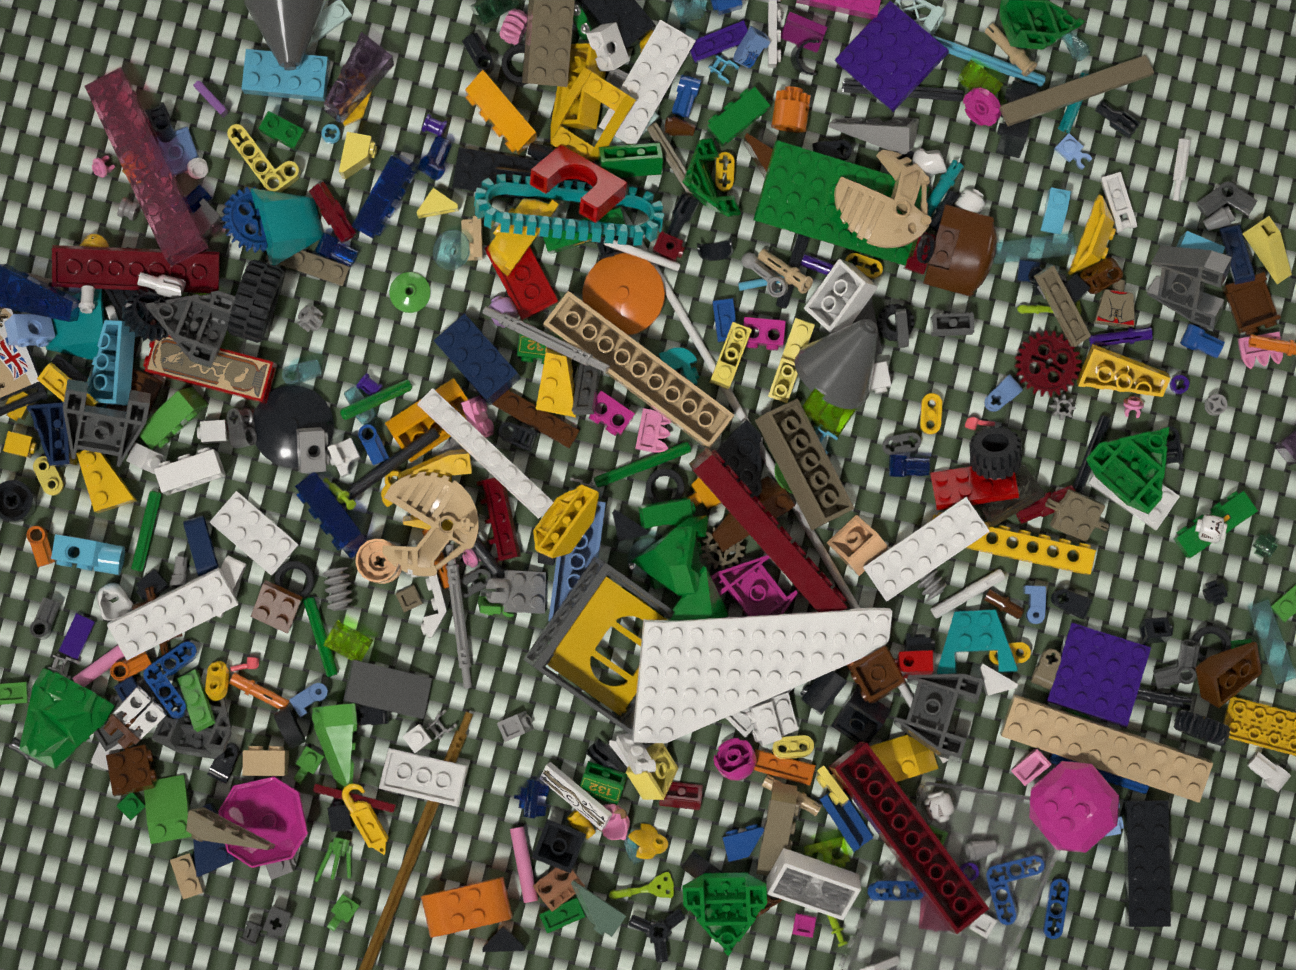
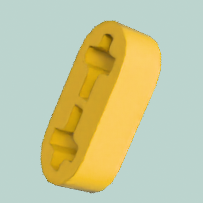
M722 152L719 154V158L716 159L715 185L721 192L731 190L734 183L735 161L734 157L728 152ZM723 157H727V160L731 161V163L727 164V170H723V163H719V161L723 160ZM723 174H727L726 179L730 181V184H727L726 187H722V184L718 182L722 181Z
M851 253L845 259L848 262V260L857 258V262L863 264V266L856 265V267L869 279H876L883 272V266L878 260L864 255ZM875 264L879 272H875L872 275L870 274V269L864 268L865 265L872 267Z

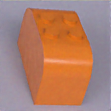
M504 876L421 896L430 938L513 918Z

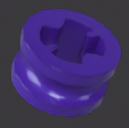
M1177 375L1170 381V389L1175 394H1182L1189 388V380L1183 375ZM1176 379L1177 381L1180 379L1183 381V390L1182 388L1179 390L1175 388L1176 383L1174 382Z
M966 862L960 867L969 881H974L979 875V869L974 863ZM967 866H971V869L975 870L974 875L971 874L972 877L968 878L967 874H964V869H967Z

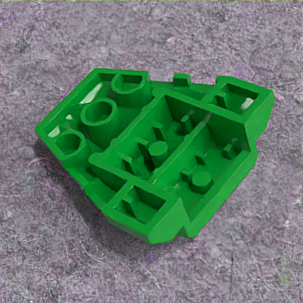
M43 668L32 686L19 750L56 770L75 752L78 746L90 739L89 736L106 724L115 705L70 679Z

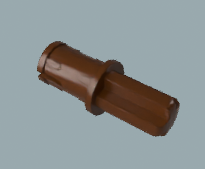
M989 589L984 598V601L999 608L1000 612L1004 611L1016 619H1020L1024 613L1022 607L1008 600L1009 597L1004 598L992 589Z

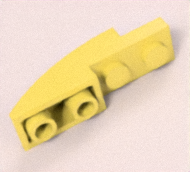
M795 318L768 397L788 403L798 374L795 368V357L801 348L809 343L815 324Z

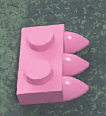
M1279 332L1257 335L1281 340ZM1250 337L1237 339L1241 360L1243 359L1245 365L1250 369L1255 364V357L1264 367L1269 361V355L1277 364H1280L1283 358L1282 352L1248 347Z
M643 408L635 449L652 453L667 450V445L658 439L671 435L666 428L661 426L670 424L671 421L655 410Z

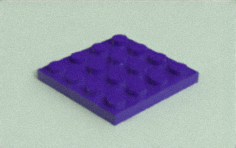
M889 1L878 13L877 18L874 17L834 61L894 112L947 56L949 50L893 2Z
M1071 623L1062 651L1061 662L1047 702L1127 727L1151 647Z

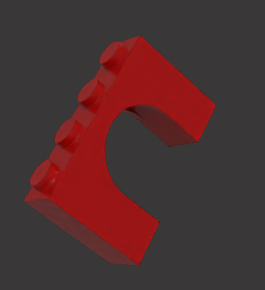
M563 145L558 146L531 169L530 185L545 194L558 183L567 179H578L590 184L593 188L581 198L579 214L595 223L625 198L626 181Z

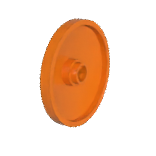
M622 253L602 259L592 267L585 279L582 295L585 304L627 335H634L650 327L659 317L664 305L665 289L660 274L650 262L628 253Z

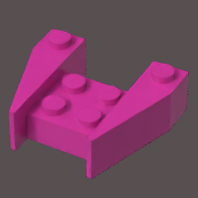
M768 555L716 572L711 576L719 595L721 596L728 591L747 616L784 614L798 592L795 590L786 597L762 565L770 558Z

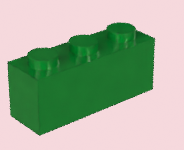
M755 87L751 90L749 88L744 90L739 95L741 98L737 102L731 101L723 108L725 111L721 115L715 114L708 120L707 130L722 148L770 109V104Z
M660 143L599 147L598 166L619 178L662 175L663 156Z

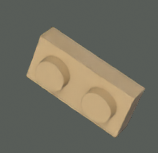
M191 853L170 860L183 900L204 893L200 879L196 877V867Z

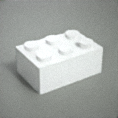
M839 259L804 309L830 333H833L853 323L878 286L852 263Z
M208 447L198 450L197 455L190 456V454L178 457L176 462L170 463V461H165L158 464L159 468L154 469L161 492L168 496L226 476L219 453Z

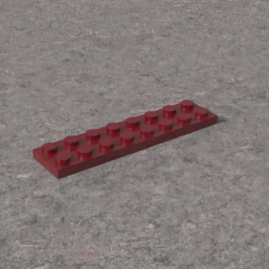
M66 245L52 246V287L81 288L82 286H92L95 289L146 290L148 288L150 291H154L155 289L138 285L139 275L142 272L157 277L164 274L186 281L183 292L211 293L219 291V252Z

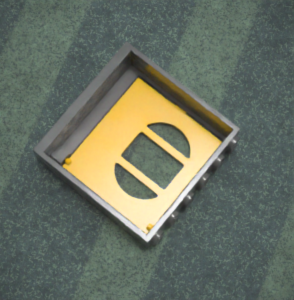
M594 557L523 660L632 735L639 667L633 675H630L598 653L595 648L610 627L615 628L641 647L642 640L617 623L616 620L625 616H634L642 620H667L647 606L648 604L669 619H671L675 612L610 565ZM606 575H608V576H610L611 578H613L615 581H617L618 583H620L622 586H624L625 588H627L629 591H631L632 593H634V594H635L636 596H638V597L636 598L635 596H633L632 594H630L628 591H626L625 589H623L622 587H620L618 584H616L615 582H613L611 579H609L608 577H606ZM590 657H595L625 678L627 682L617 686L606 685L600 682L592 672ZM546 664L552 669H554L556 672L567 678L569 681L577 685L579 688H581L582 690L590 694L592 697L600 701L602 704H604L605 706L613 710L615 713L620 715V717L616 716L615 714L607 710L605 707L597 703L595 700L584 694L582 691L571 685L569 682L561 678L559 675H557L544 665Z

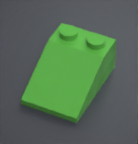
M185 775L157 779L154 782L155 788L144 790L150 844L191 837L192 834L186 831L188 812L191 809Z

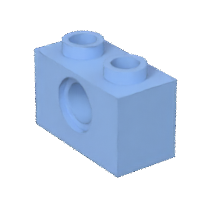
M13 314L4 323L9 345L45 347L55 338L50 314Z

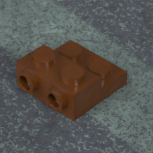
M887 646L878 649L850 666L852 670L850 673L855 683H859L862 688L860 693L866 702L869 701V703L879 701L891 694V691L907 683Z
M146 745L127 748L123 752L106 755L114 797L155 788L154 782L157 781L155 769L151 768V762L154 761L153 753Z

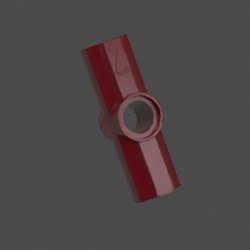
M322 182L312 187L309 192L319 206L320 213L327 224L331 225L339 241L344 243L352 239L356 232L347 220L346 213L341 205L332 196L327 185Z
M1070 485L1053 493L1048 492L1034 498L1033 501L1015 507V514L1020 524L1040 516L1042 518L1055 513V510L1045 506L1046 502H1048L1047 500L1051 499L1059 503L1065 497L1068 489L1075 491L1073 486Z

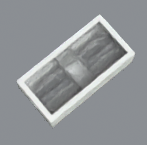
M783 848L766 878L768 895L840 920H844L861 891L859 874Z

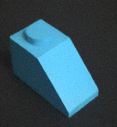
M1052 187L1048 190L1040 231L1061 235L1071 191Z

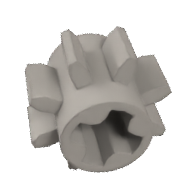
M314 305L311 308L308 306L304 307L298 314L300 319L298 324L307 332L310 329L316 331L323 324V319L321 318L323 313Z
M1064 394L1061 395V399L1053 397L1055 402L1053 405H1049L1054 410L1051 415L1056 416L1059 414V420H1063L1065 415L1071 418L1070 412L1076 409L1071 405L1073 399L1069 398L1066 400ZM1060 403L1066 404L1064 406L1065 411L1059 410L1061 408Z

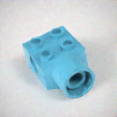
M55 534L51 559L56 560V564L60 566L72 567V564H77L76 568L92 571L94 567V571L120 575L124 563L125 547ZM79 548L80 554L77 558H74V551Z

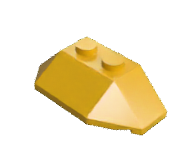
M1101 195L1096 197L1068 271L1070 275L1099 263L1107 255L1109 248L1106 247L1108 240L1113 239L1116 229L1113 228L1115 222Z
M581 484L577 489L557 497L533 530L535 550L550 558L570 554L594 521L599 497L598 491Z
M908 735L870 746L896 782L938 769L934 752Z

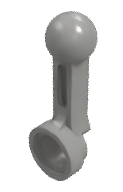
M748 252L742 256V265L747 269H752L768 282L767 290L771 296L778 298L787 293L788 284L786 280L774 274L759 262L754 253ZM776 281L782 284V291L776 289Z

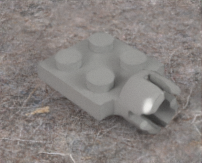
M506 570L504 578L488 580L486 589H496V592L486 593V598L491 603H501L504 607V612L545 614L546 572Z

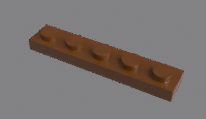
M509 390L491 404L570 449L580 432L550 413L536 410L534 404Z

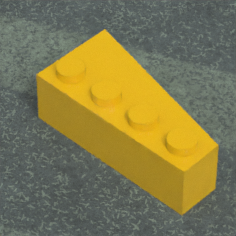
M1092 344L1078 376L1077 385L1080 387H1094L1096 389H1110L1119 392H1134L1136 394L1163 397L1171 377L1165 371Z

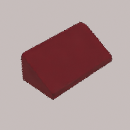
M672 782L664 800H659V806L700 810L703 785Z

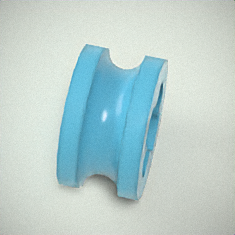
M328 124L322 129V137L325 142L334 144L339 141L341 133L336 125ZM329 129L331 131L336 130L337 133H334L336 137L333 139L326 137L328 135L326 131Z

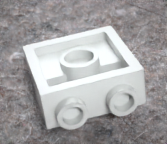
M787 691L749 707L747 716L750 723H753L754 726L752 734L755 741L759 742L762 746L781 740V736L798 730Z

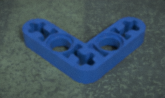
M191 642L180 644L148 666L143 673L147 685L173 718L183 717L186 714L187 707L167 678L196 658L197 649ZM184 648H187L188 650L192 648V655L188 656L187 654H185L181 657L183 662L180 663L178 657L175 654L178 653L180 657L184 654ZM174 659L176 666L168 669L165 667V661ZM159 665H161L163 671L165 672L164 675L162 674V671H160L158 667ZM158 671H160L157 674L156 680H154L153 678L148 679L150 677V672L157 673ZM169 687L171 693L167 697H162L159 695L160 689ZM172 699L177 706L182 705L179 713L177 711L172 712L174 709L170 702Z
M1032 855L994 865L987 870L986 878L998 919L1002 924L1011 925L1018 918V911L1009 882L1043 872L1046 867V861L1042 856ZM1033 859L1041 863L1038 870L1032 867L1027 869L1029 873H1026V866L1023 861H1026V865L1032 864L1034 862ZM1013 864H1018L1021 867L1022 872L1020 875L1012 874L1011 866ZM1004 866H1006L1007 875H1001L999 880L996 877L992 878L991 874L994 873V869L997 872L1005 871ZM1003 889L1007 892L1008 897L1005 901L997 898L998 890ZM1010 902V905L1007 906V911L1013 914L1010 921H1008V918L1003 917V914L1006 913L1005 907L1000 908V905Z

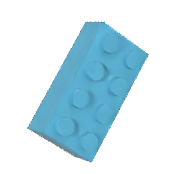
M246 49L242 91L244 94L326 102L330 61L326 56L304 54L301 64L295 70L288 71L278 64L272 51Z

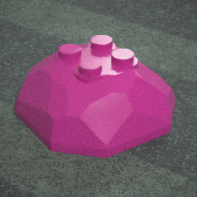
M1061 761L1031 788L1029 818L1056 850L1086 853L1117 826L1119 795L1093 764Z
M277 777L233 786L218 810L220 816L275 844L274 849L270 850L225 844L229 854L251 868L293 859L308 835L300 792Z

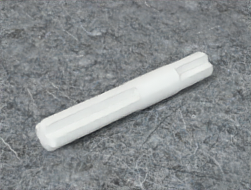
M997 569L932 607L931 612L935 618L941 617L1004 580V573L1001 569Z

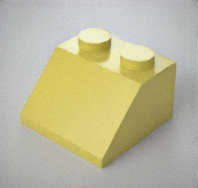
M347 132L339 173L343 179L349 178L371 163V158H375L377 146H375L371 136Z
M654 743L646 748L651 759H654L656 763L655 772L642 771L641 774L635 775L630 766L626 770V774L643 800H664L678 770V766L663 743Z

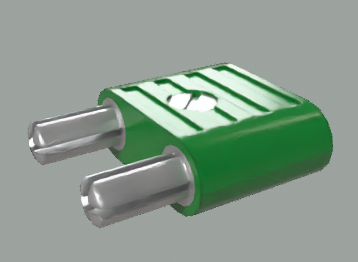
M574 5V25L572 28L574 31L577 30L581 39L588 40L586 34L592 31L583 9L579 5Z

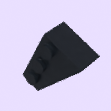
M1013 81L1011 88H1006L1004 100L1010 103L1036 94L1037 86ZM1003 118V122L999 124L997 131L999 140L996 153L1020 158L1027 140L1030 119L1007 126Z

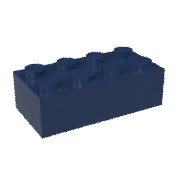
M463 314L433 340L489 405L493 404L521 379L516 370L466 314Z

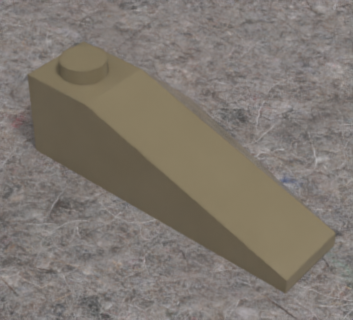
M205 807L191 809L188 812L186 831L191 833V837L197 841L203 842L204 840L270 850L275 847V844Z

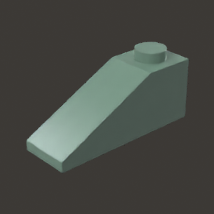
M573 880L571 885L588 920L595 925L593 929L601 935L607 933L612 937L626 916Z

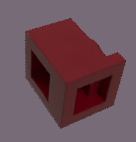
M661 231L653 248V253L676 262L677 257H682L685 246H682L683 240ZM672 243L674 248L669 250L666 248V245Z

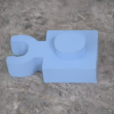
M1069 133L1054 149L1069 163L1074 159L1076 166L1081 170L1085 167L1081 163L1082 158H1085L1088 162L1092 160L1089 154L1081 152L1084 146Z

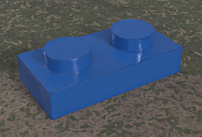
M733 298L712 301L718 342H725L732 322L736 323Z

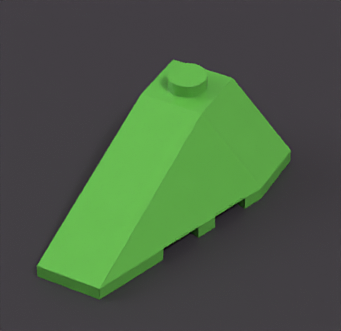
M355 703L313 708L312 721L337 787L338 789H343L348 784H353L354 762L351 759L352 750H355L356 745L355 742H352L353 731H357Z

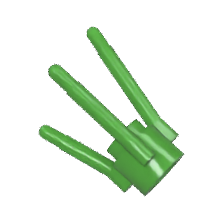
M334 837L333 842L329 843L328 851L318 870L315 882L319 881L331 853L335 855L331 879H335L340 856L345 857V853L347 877L351 878L352 846H349L350 840Z

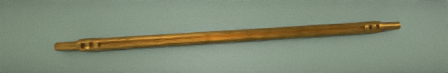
M465 712L458 731H455L444 761L457 762L466 740V732L473 714ZM427 800L359 970L373 969L440 804L439 802Z

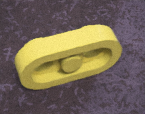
M46 456L38 457L34 461L33 470L44 492L51 496L60 494L63 491L64 482L57 468L49 465ZM42 463L47 465L45 470L40 469ZM51 481L56 483L53 489L49 487Z
M806 735L782 737L781 740L774 742L772 752L779 759L807 757L814 749V742ZM804 744L806 750H801L799 745ZM784 746L786 748V751L781 752L779 750V747Z

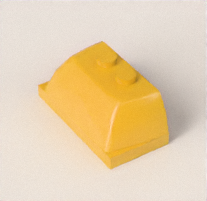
M523 199L516 209L512 207L509 213L551 217L559 204L554 200L548 204L538 199ZM501 224L498 225L493 232L496 236L489 245L488 250L492 260L501 272L507 276L511 273L527 251L526 249L540 233V228H536L535 236L526 235L527 226H523L522 234H513L514 225H510L509 233L500 232Z

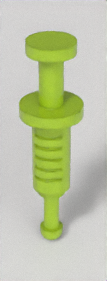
M327 477L323 479L329 485V489L337 496L339 503L345 502L349 510L356 506L354 500L348 499L349 493L347 491L341 490L335 483H331Z
M827 915L833 930L831 934H836L840 943L838 947L848 944L847 941L844 942L841 934L844 928L840 927L837 918Z

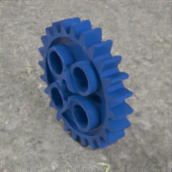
M246 187L243 192L238 190L236 195L232 194L229 198L230 200L225 203L226 207L222 212L226 215L221 220L227 223L223 228L230 230L226 235H233L232 243L239 241V248L246 245L247 252L251 247H253L254 253L259 248L262 252H265L268 244L259 209H255L252 193ZM239 209L244 210L246 215H242ZM245 228L250 229L252 234H248Z

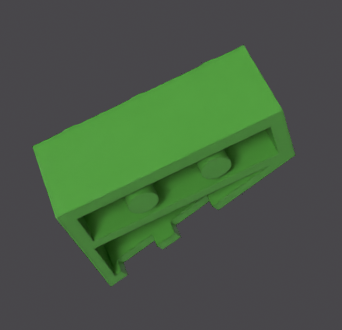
M193 386L178 390L146 421L139 436L151 450L158 447L162 449L170 442L169 438L184 429L183 426L192 421L209 404Z

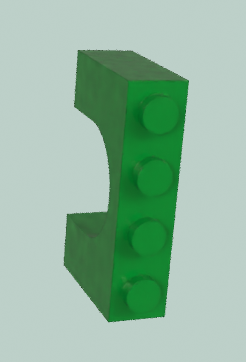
M687 497L638 506L641 526L643 528L668 524L678 526L695 514L694 502H691ZM696 538L691 569L697 572L700 577L701 574L699 572L704 564L703 562L700 563L699 555L702 554V548ZM649 575L653 589L666 588V586Z

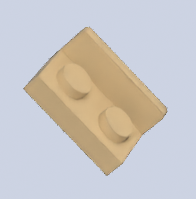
M473 216V219L462 220L463 261L483 260L482 218L477 219L476 216Z

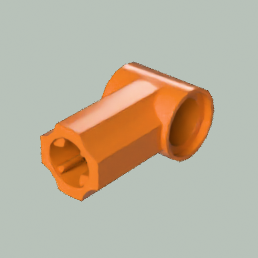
M41 526L29 528L26 535L37 566L42 567L56 562L51 559L52 549L46 529ZM36 529L42 532V538L39 541H35L32 538V533Z
M145 651L129 660L125 659L114 663L110 668V674L115 680L122 682L128 677L142 672L152 663ZM121 666L125 667V675L117 677L115 674L116 669Z

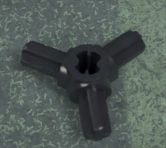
M680 909L675 910L664 920L660 918L659 920L652 919V921H648L639 916L632 915L629 926L646 933L645 936L650 938V943H654L656 962L662 963L668 961L666 941H669V935L672 933L671 929L686 917ZM654 927H663V936H654Z

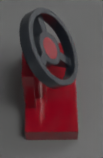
M924 232L918 239L913 241L903 269L924 275L927 264L934 253L935 235Z

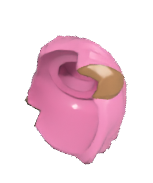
M615 804L603 805L612 813L606 828L601 831L603 836L610 840H625L630 826L626 810Z

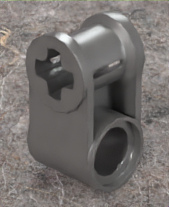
M249 408L242 410L230 409L227 413V422L230 435L229 440L232 447L238 449L255 445L257 434L252 410Z

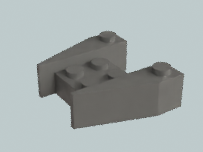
M1160 246L1151 264L1162 267L1161 277H1155L1147 291V295L1189 321L1214 330L1222 315L1224 299L1204 293V285L1208 283L1221 288L1230 272L1232 257L1213 250Z
M68 379L63 412L72 459H75L76 451L80 449L118 456L117 466L120 467L146 424L151 393L130 390L126 412L85 405L88 382Z
M967 674L908 675L907 683L916 685L917 688L907 720L895 717L894 725L939 757L960 763L966 738L949 734L947 730L957 698L977 704L984 680Z

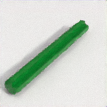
M688 442L678 444L663 452L655 453L594 477V482L597 488L678 458L691 452L690 444Z

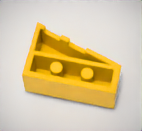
M547 348L536 410L576 418L577 415H574L572 412L575 384L571 358L551 348Z
M86 450L76 453L94 512L102 513L137 502L103 453Z

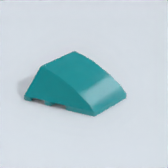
M251 188L255 209H259L268 244L266 251L270 265L276 266L324 238L315 200L312 197Z
M95 289L93 304H95V309H93L92 313H82L78 304L81 303V292L43 308V314H50L55 333V338L49 342L46 350L93 360L97 356L99 350L97 345L105 320L103 289Z

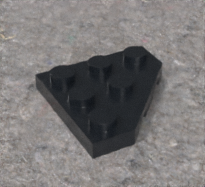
M745 419L716 449V452L725 461L722 465L724 467L729 465L739 477L736 479L737 482L742 480L752 492L750 496L758 497L762 492L760 475L762 471L760 455L761 433Z

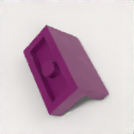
M789 12L781 33V39L795 45L807 40H819V43H807L802 47L817 53L827 27Z

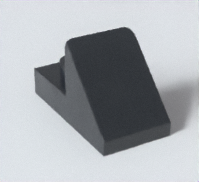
M692 851L681 867L694 878L704 873H723L694 851Z

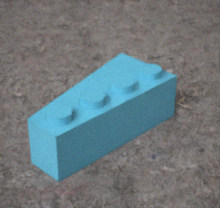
M104 320L97 345L99 350L92 362L94 367L91 377H88L87 393L98 401V404H128L132 382L135 332H129L130 327L124 326L125 321Z

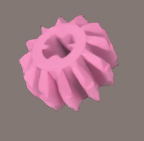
M515 8L509 11L501 27V38L509 44L516 45L521 42L526 32L528 15L524 11Z

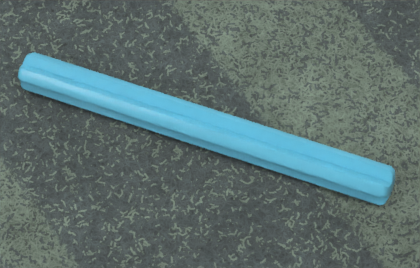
M933 36L949 50L951 55L1039 87L1044 85L1046 79L1044 75L1031 72L1028 76H1023L1022 71L1016 65Z

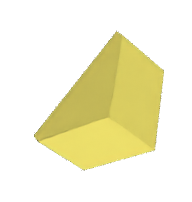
M433 188L417 210V216L420 219L457 212L459 209L455 202Z

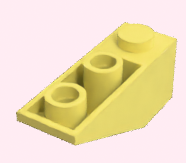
M1270 216L1243 233L1276 284L1292 275L1281 232Z
M732 322L709 383L729 390L752 329Z

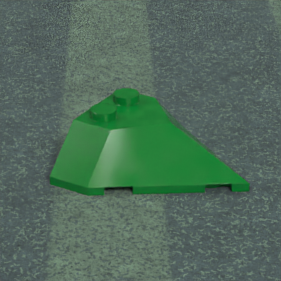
M1001 0L999 17L1011 47L1043 50L1086 22L1081 18L1074 19L1071 15L1067 14L1068 11L1048 0Z
M713 139L699 140L682 183L704 206L727 217L741 215L734 195L719 197L709 172L707 163L719 158Z
M1169 427L1099 443L1086 458L1095 477L1126 505L1146 514H1149L1162 499Z
M699 516L686 519L631 560V562L679 596L697 594L699 574L691 569L696 537L706 536L709 517Z
M705 566L699 572L701 576L698 581L697 594L683 595L674 607L673 611L675 613L670 620L728 618L729 613Z
M704 873L682 886L683 906L694 914L697 922L715 942H718L723 947L728 957L736 943L740 942L756 920L758 913L767 905V884L748 873Z

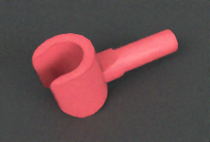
M971 417L966 420L965 428L976 430L977 425L995 426V422L982 421Z
M247 657V664L232 666L230 671L257 669L259 658Z

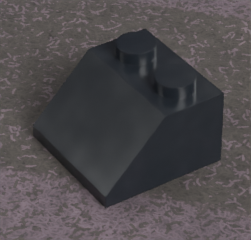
M831 671L815 678L811 686L807 684L800 693L803 696L800 700L816 713L822 715L846 685L847 681Z
M857 687L833 721L831 727L857 744L862 741L869 745L883 726L891 709L879 701L875 703L866 702L860 693L861 689Z
M547 819L532 859L571 874L585 842L586 834Z

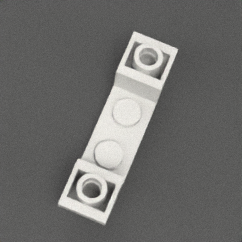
M408 569L407 575H410V574H411V577H412L413 579H414V578H417V577H421V576L413 575V571L410 570V569ZM438 574L425 579L428 590H432L434 598L431 599L434 611L438 610V614L423 617L424 622L420 623L423 635L427 634L428 638L434 637L448 612Z

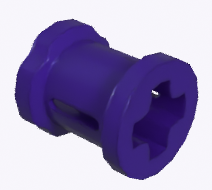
M428 114L424 121L422 132H431L438 135V138L441 139L448 122H441Z
M366 373L358 382L356 388H361L371 396L380 392L383 385L377 384Z

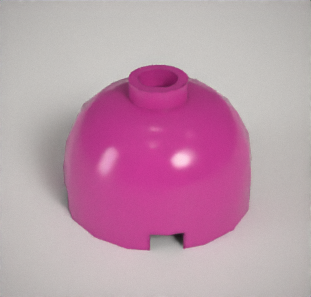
M733 738L725 741L718 747L719 751L717 755H714V765L723 777L739 781L751 775L757 760L755 751L748 741Z

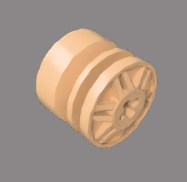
M372 539L360 546L356 554L355 563L357 570L363 578L379 584L393 582L402 572L401 565L397 563V567H395L383 555L382 550L383 545H396L384 539ZM379 558L386 559V561L383 562V567L377 565V563L380 562Z

